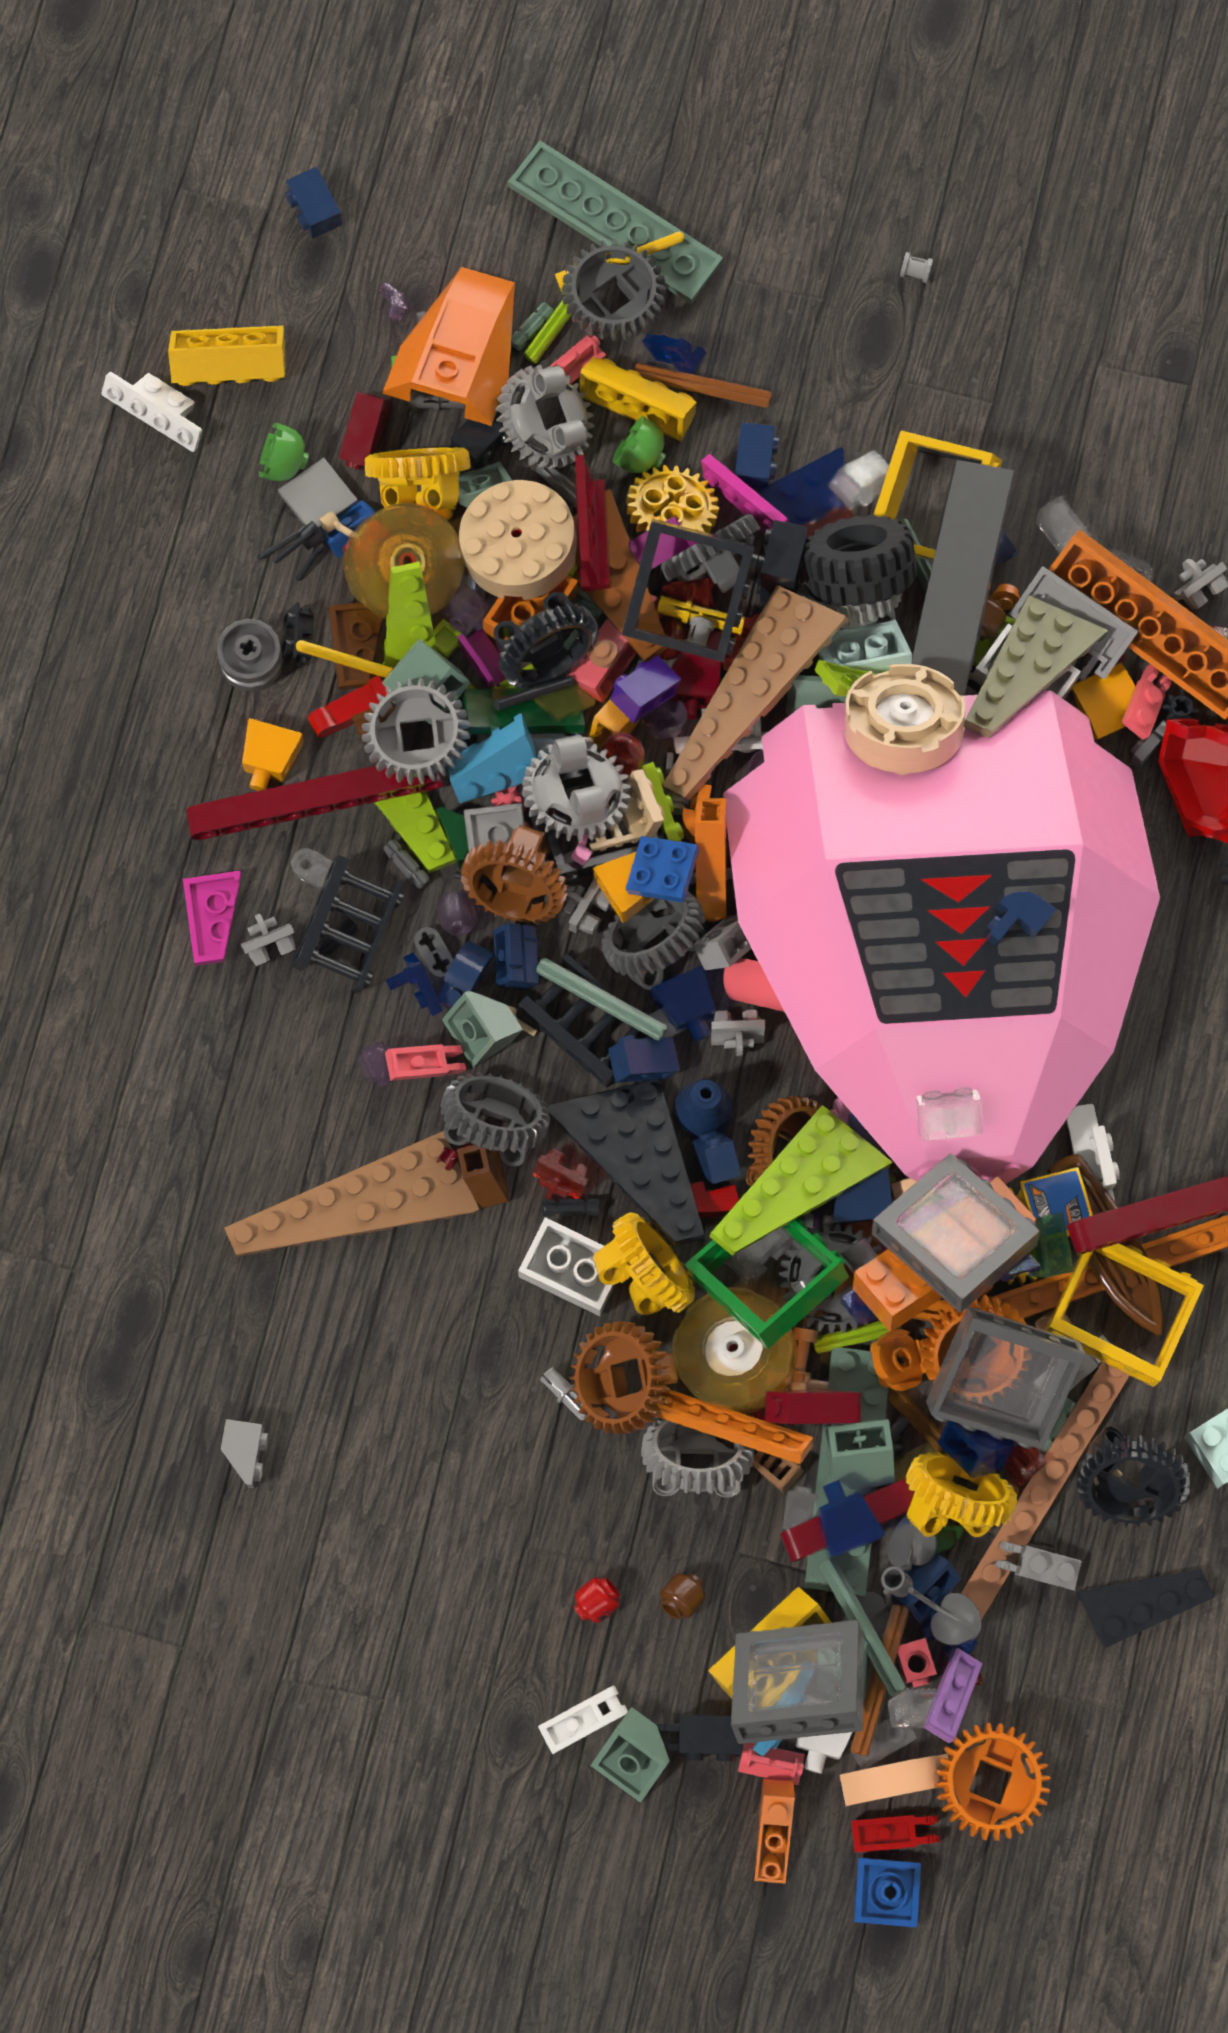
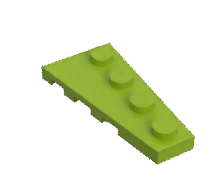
M426 791L374 803L386 816L395 831L404 839L407 846L428 873L456 863L454 854Z

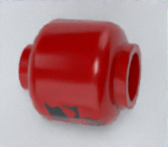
M594 1577L576 1591L575 1600L577 1604L574 1606V1609L582 1620L586 1621L589 1619L594 1623H601L618 1609V1599L621 1595L608 1578Z

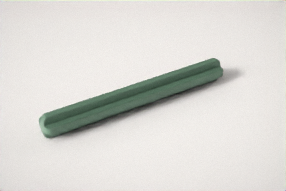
M547 958L541 959L536 972L655 1040H660L664 1037L667 1031L665 1024Z
M834 1557L824 1559L819 1563V1568L848 1621H859L865 1642L867 1643V1655L890 1696L900 1694L906 1689V1686Z

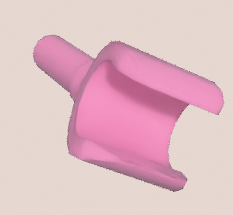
M583 835L582 841L578 843L571 855V858L582 866L585 865L593 852L585 847L588 840L587 835Z

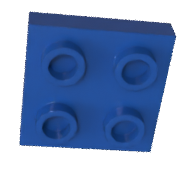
M641 836L626 885L627 893L684 903L699 853L697 844Z
M858 1858L854 1922L917 1927L921 1863Z

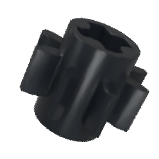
M1181 692L1175 698L1170 694L1167 698L1168 704L1163 705L1161 708V712L1167 713L1165 722L1167 723L1169 719H1192L1191 717L1197 716L1199 710L1193 708L1195 698L1189 699L1184 696V692ZM1175 709H1176V710L1183 709L1185 712L1179 711V712L1177 713V712L1175 711Z

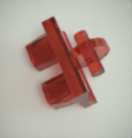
M711 578L691 580L685 583L681 581L671 582L662 587V596L682 602L690 600L693 601L692 604L714 608L712 599L714 583Z
M554 1148L546 1156L541 1154L537 1160L533 1176L541 1180L539 1185L548 1189L545 1198L552 1200L555 1194L566 1198L567 1195L573 1198H581L588 1183L587 1177L590 1168L582 1163H575L572 1170H569L562 1166L565 1160L564 1154Z

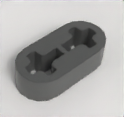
M431 927L421 928L417 931L414 938L415 948L429 974L434 979L443 981L453 962V958L435 929ZM427 935L429 939L435 938L432 941L433 952L429 950L427 945H420L423 943V936ZM437 956L443 964L449 963L446 966L447 971L444 973L441 970H434L437 967L434 958Z

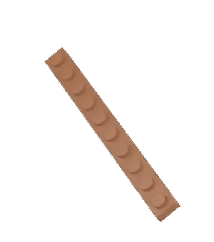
M1101 1362L1057 1437L1041 1460L1042 1462L1038 1465L1018 1498L1011 1521H1008L1006 1525L1002 1524L960 1594L968 1597L976 1605L981 1620L1011 1572L995 1567L996 1561L1006 1560L1016 1564L1019 1558V1553H1010L1001 1549V1541L1019 1546L1028 1544L1130 1375Z

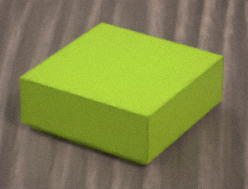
M443 618L434 628L433 632L437 652L448 660L457 650L458 636L463 633Z

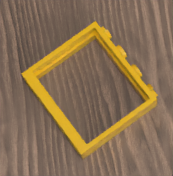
M900 431L873 515H876V517L887 516L891 520L896 519L919 446L980 461L982 465L1000 468L1003 460L993 453ZM914 544L915 557L934 561L935 549Z
M1115 1244L1095 1250L1185 1295L1155 1364L1152 1365L1062 1320L1093 1251L1081 1254L1045 1331L1079 1341L1086 1354L1155 1387L1164 1375L1204 1285L1191 1278L1189 1273L1181 1272L1180 1274L1170 1269V1265L1160 1259L1151 1260L1143 1256V1252L1140 1249L1131 1245H1126L1125 1247L1121 1244Z

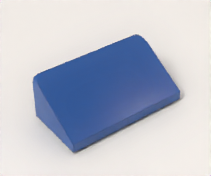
M361 500L337 517L339 522L355 532L354 536L359 537V530L370 519L383 526L377 512L364 500ZM321 528L327 536L324 542L338 558L345 555L342 548L351 538L336 528L328 534Z

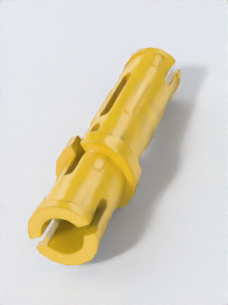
M661 595L657 614L682 619L683 623H688L692 617H702L715 624L714 628L723 630L727 613L692 604L693 601L690 600L682 602ZM741 617L739 628L733 627L732 632L741 635L745 617Z

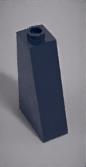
M850 1113L847 1125L886 1156V1152L858 1119ZM888 1168L883 1171L880 1170L867 1180L852 1186L841 1195L835 1197L831 1225H836V1223L846 1224L873 1221L875 1217L891 1205L892 1198Z

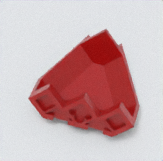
M1189 718L1169 719L1166 723L1158 762L1188 837L1205 836L1228 844V725L1215 723V726L1200 725L1198 720Z

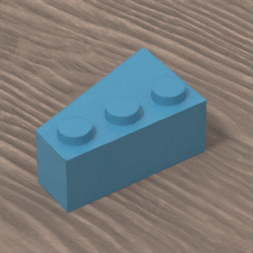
M522 713L515 716L514 722L503 729L498 727L492 731V736L480 744L475 742L467 750L461 751L462 760L453 758L452 761L455 768L448 767L450 782L459 803L522 784L526 768L531 766V759H538L537 750Z

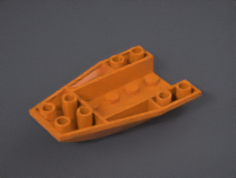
M461 267L400 346L383 389V394L410 402L414 390L464 404V418L492 426L497 413L495 409L500 405L497 398L502 394L501 388L507 384L506 381L509 379L515 282Z

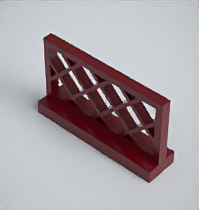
M577 455L575 456L581 588L583 592L611 589L606 484L604 479L594 480L585 456Z

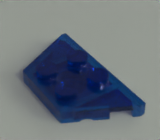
M840 447L756 491V493L787 517L788 522L791 524L805 526L808 529L847 509L843 448Z

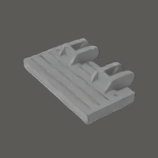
M1044 566L1041 567L1010 612V615L1017 619L1028 595L1107 629L1106 637L1093 645L1088 652L1093 657L1079 674L1078 678L1082 681L1086 679L1098 660L1102 663L1095 671V674L1105 680L1139 632Z

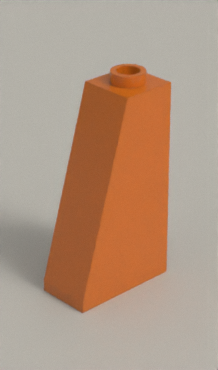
M697 798L695 844L699 848V853L696 860V899L705 913L703 915L704 919L709 922H715L727 917L726 798Z

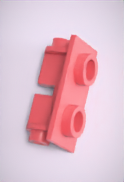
M587 335L550 366H560L566 376L570 375L569 384L571 385L580 378L582 368L594 356L603 359L606 354L598 347L601 344L599 339L594 335L591 338Z
M755 1743L743 1744L738 1772L768 1779L794 1781V1785H799L805 1754L779 1748L774 1750L771 1747L764 1756H761L752 1750Z

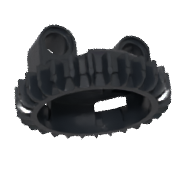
M553 592L544 600L543 606L545 610L533 615L519 627L511 621L499 623L493 632L500 651L499 656L501 657V660L498 661L499 669L510 685H514L515 688L521 687L525 690L528 687L541 685L559 677L563 678V675L567 672L572 673V668L580 666V661L587 659V652L593 651V645L597 643L596 637L599 635L598 625L588 609L586 610L584 606L579 607L577 604L573 605L564 593ZM577 630L580 636L576 638L573 645L567 650L564 643L570 634ZM556 632V635L535 646L542 639ZM522 662H532L534 669H523L520 672Z
M1106 1426L1091 1442L1088 1453H1085V1461L1079 1462V1470H1077V1491L1079 1492L1080 1501L1085 1504V1509H1092L1093 1516L1101 1514L1103 1522L1112 1519L1114 1526L1118 1522H1123L1126 1528L1129 1523L1136 1524L1138 1528L1141 1523L1146 1522L1151 1527L1153 1520L1163 1523L1164 1515L1172 1518L1174 1511H1181V1506L1186 1503L1187 1495L1190 1493L1191 1480L1188 1464L1183 1463L1182 1455L1176 1456V1449L1174 1447L1166 1450V1442L1158 1445L1155 1443V1438L1147 1441L1143 1440L1141 1435H1139L1137 1441H1132L1129 1435L1125 1437L1119 1429L1113 1426ZM1137 1460L1145 1464L1138 1474L1139 1485H1135L1112 1473L1123 1461ZM1095 1477H1097L1099 1482L1096 1486L1094 1484ZM1154 1499L1153 1507L1146 1505L1134 1507V1510L1128 1509V1502L1131 1500Z

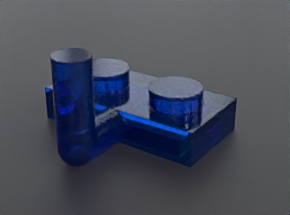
M648 333L642 340V343L656 361L673 364L678 371L689 374L694 371L707 354L699 346L693 352L691 344L682 338L674 339L666 335L659 336Z
M414 952L404 956L403 959L407 968L403 969V972L385 980L390 991L407 982L410 985L415 984L418 992L414 993V996L420 1008H427L432 1016L442 1012L441 1005L420 960Z

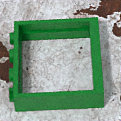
M799 1217L782 1229L818 1260L825 1269L765 1323L712 1275L717 1268L732 1256L714 1240L709 1242L685 1264L692 1279L766 1349L774 1345L849 1277L844 1268L846 1261L840 1257L836 1250L830 1252L826 1248L827 1244L816 1232L811 1235L807 1231L808 1227Z

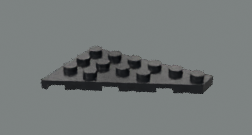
M659 1079L547 1106L550 1110V1118H553L564 1129L565 1133L578 1143L579 1148L608 1174V1178L614 1184H617L622 1189V1192L651 1218L652 1223L666 1234V1237L674 1246L705 1239Z

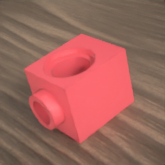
M926 1638L899 1646L896 1659L904 1684L912 1683L913 1687L916 1688L931 1683L930 1677L937 1673ZM911 1656H918L923 1660L924 1668L922 1672L915 1673L909 1669L908 1660Z

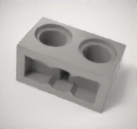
M737 914L727 916L726 919L719 922L693 944L705 970L730 967L751 949L738 923Z

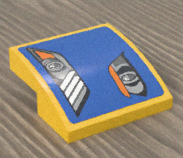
M1078 1167L1020 1182V1188L1027 1209L1036 1218V1225L1040 1231L1038 1243L1070 1236L1066 1227L1068 1224L1093 1216Z

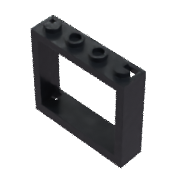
M652 518L622 635L724 662L725 655H732L735 639L730 638L732 628H739L743 611L738 610L740 599H747L751 583L745 581L748 570L754 571L758 554L753 553L754 545ZM661 533L743 555L718 650L636 628Z
M633 752L615 756L616 762L614 766H624L621 774H626L629 778L632 771L639 770ZM588 768L559 774L564 789L593 782ZM521 785L520 788H519V791H520L521 796H522V790H523V787H524V786H522V785ZM526 807L528 816H529V810H530L531 807ZM538 815L529 817L533 829L545 832V823L536 825ZM661 828L658 829L654 838L664 839ZM551 829L547 833L545 832L541 852L545 854V862L554 861L552 868L561 869L559 876L566 877L565 883L573 884L584 876L590 875L591 878H594V867L637 852L638 846L591 857L584 866L576 861L565 864L554 831Z

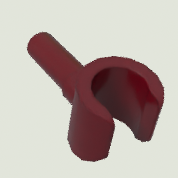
M694 699L688 700L683 707L682 717L696 720L698 713L702 712V709H706L708 705L701 704Z
M466 1143L457 1149L468 1147L471 1145L469 1143ZM444 1147L436 1162H444L447 1164L445 1170H452L459 1158L457 1149Z

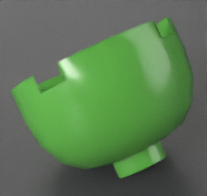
M641 416L628 431L630 433L625 441L622 440L612 459V462L619 468L634 474L647 472L652 466L658 468L666 456L662 452L665 439L661 428L651 419Z
M276 422L272 426L277 429L275 434L268 433L263 447L260 464H265L264 472L259 471V477L270 481L282 482L293 478L299 469H305L309 454L304 452V441L295 429Z

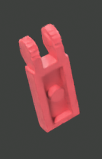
M1151 664L1146 667L1141 679L1137 682L1122 723L1142 740L1150 736L1165 698V692L1170 687L1172 681L1163 674L1159 677L1156 685H1154L1152 681L1157 677L1159 670Z
M443 1044L388 1049L385 1052L390 1081L438 1077L465 1072L467 1070L465 1063L447 1064L446 1057L461 1055L463 1053L462 1046H443Z

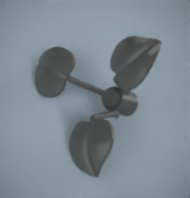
M907 1515L896 1526L888 1543V1558L894 1566L887 1568L881 1577L882 1585L885 1588L883 1593L886 1595V1604L883 1597L874 1592H866V1596H857L879 1639L882 1640L889 1617L888 1610L892 1607L891 1595L905 1597L909 1593L937 1611L931 1620V1630L940 1642L946 1645H959L978 1637L982 1627L981 1616L976 1605L968 1597L959 1593H950L945 1596L940 1607L913 1588L912 1578L905 1572L911 1571L912 1565L921 1567L928 1564L936 1553L937 1540L935 1535L930 1537L924 1536L907 1519ZM845 1615L843 1621H848L846 1615Z

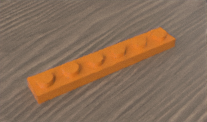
M672 1390L670 1392H662L661 1396L667 1402L657 1404L661 1410L660 1414H652L676 1424L797 1464L802 1463L813 1447L812 1436Z

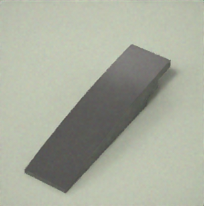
M957 460L911 664L925 666L944 674L954 682V690L959 696H965L977 642L980 639L1014 470Z

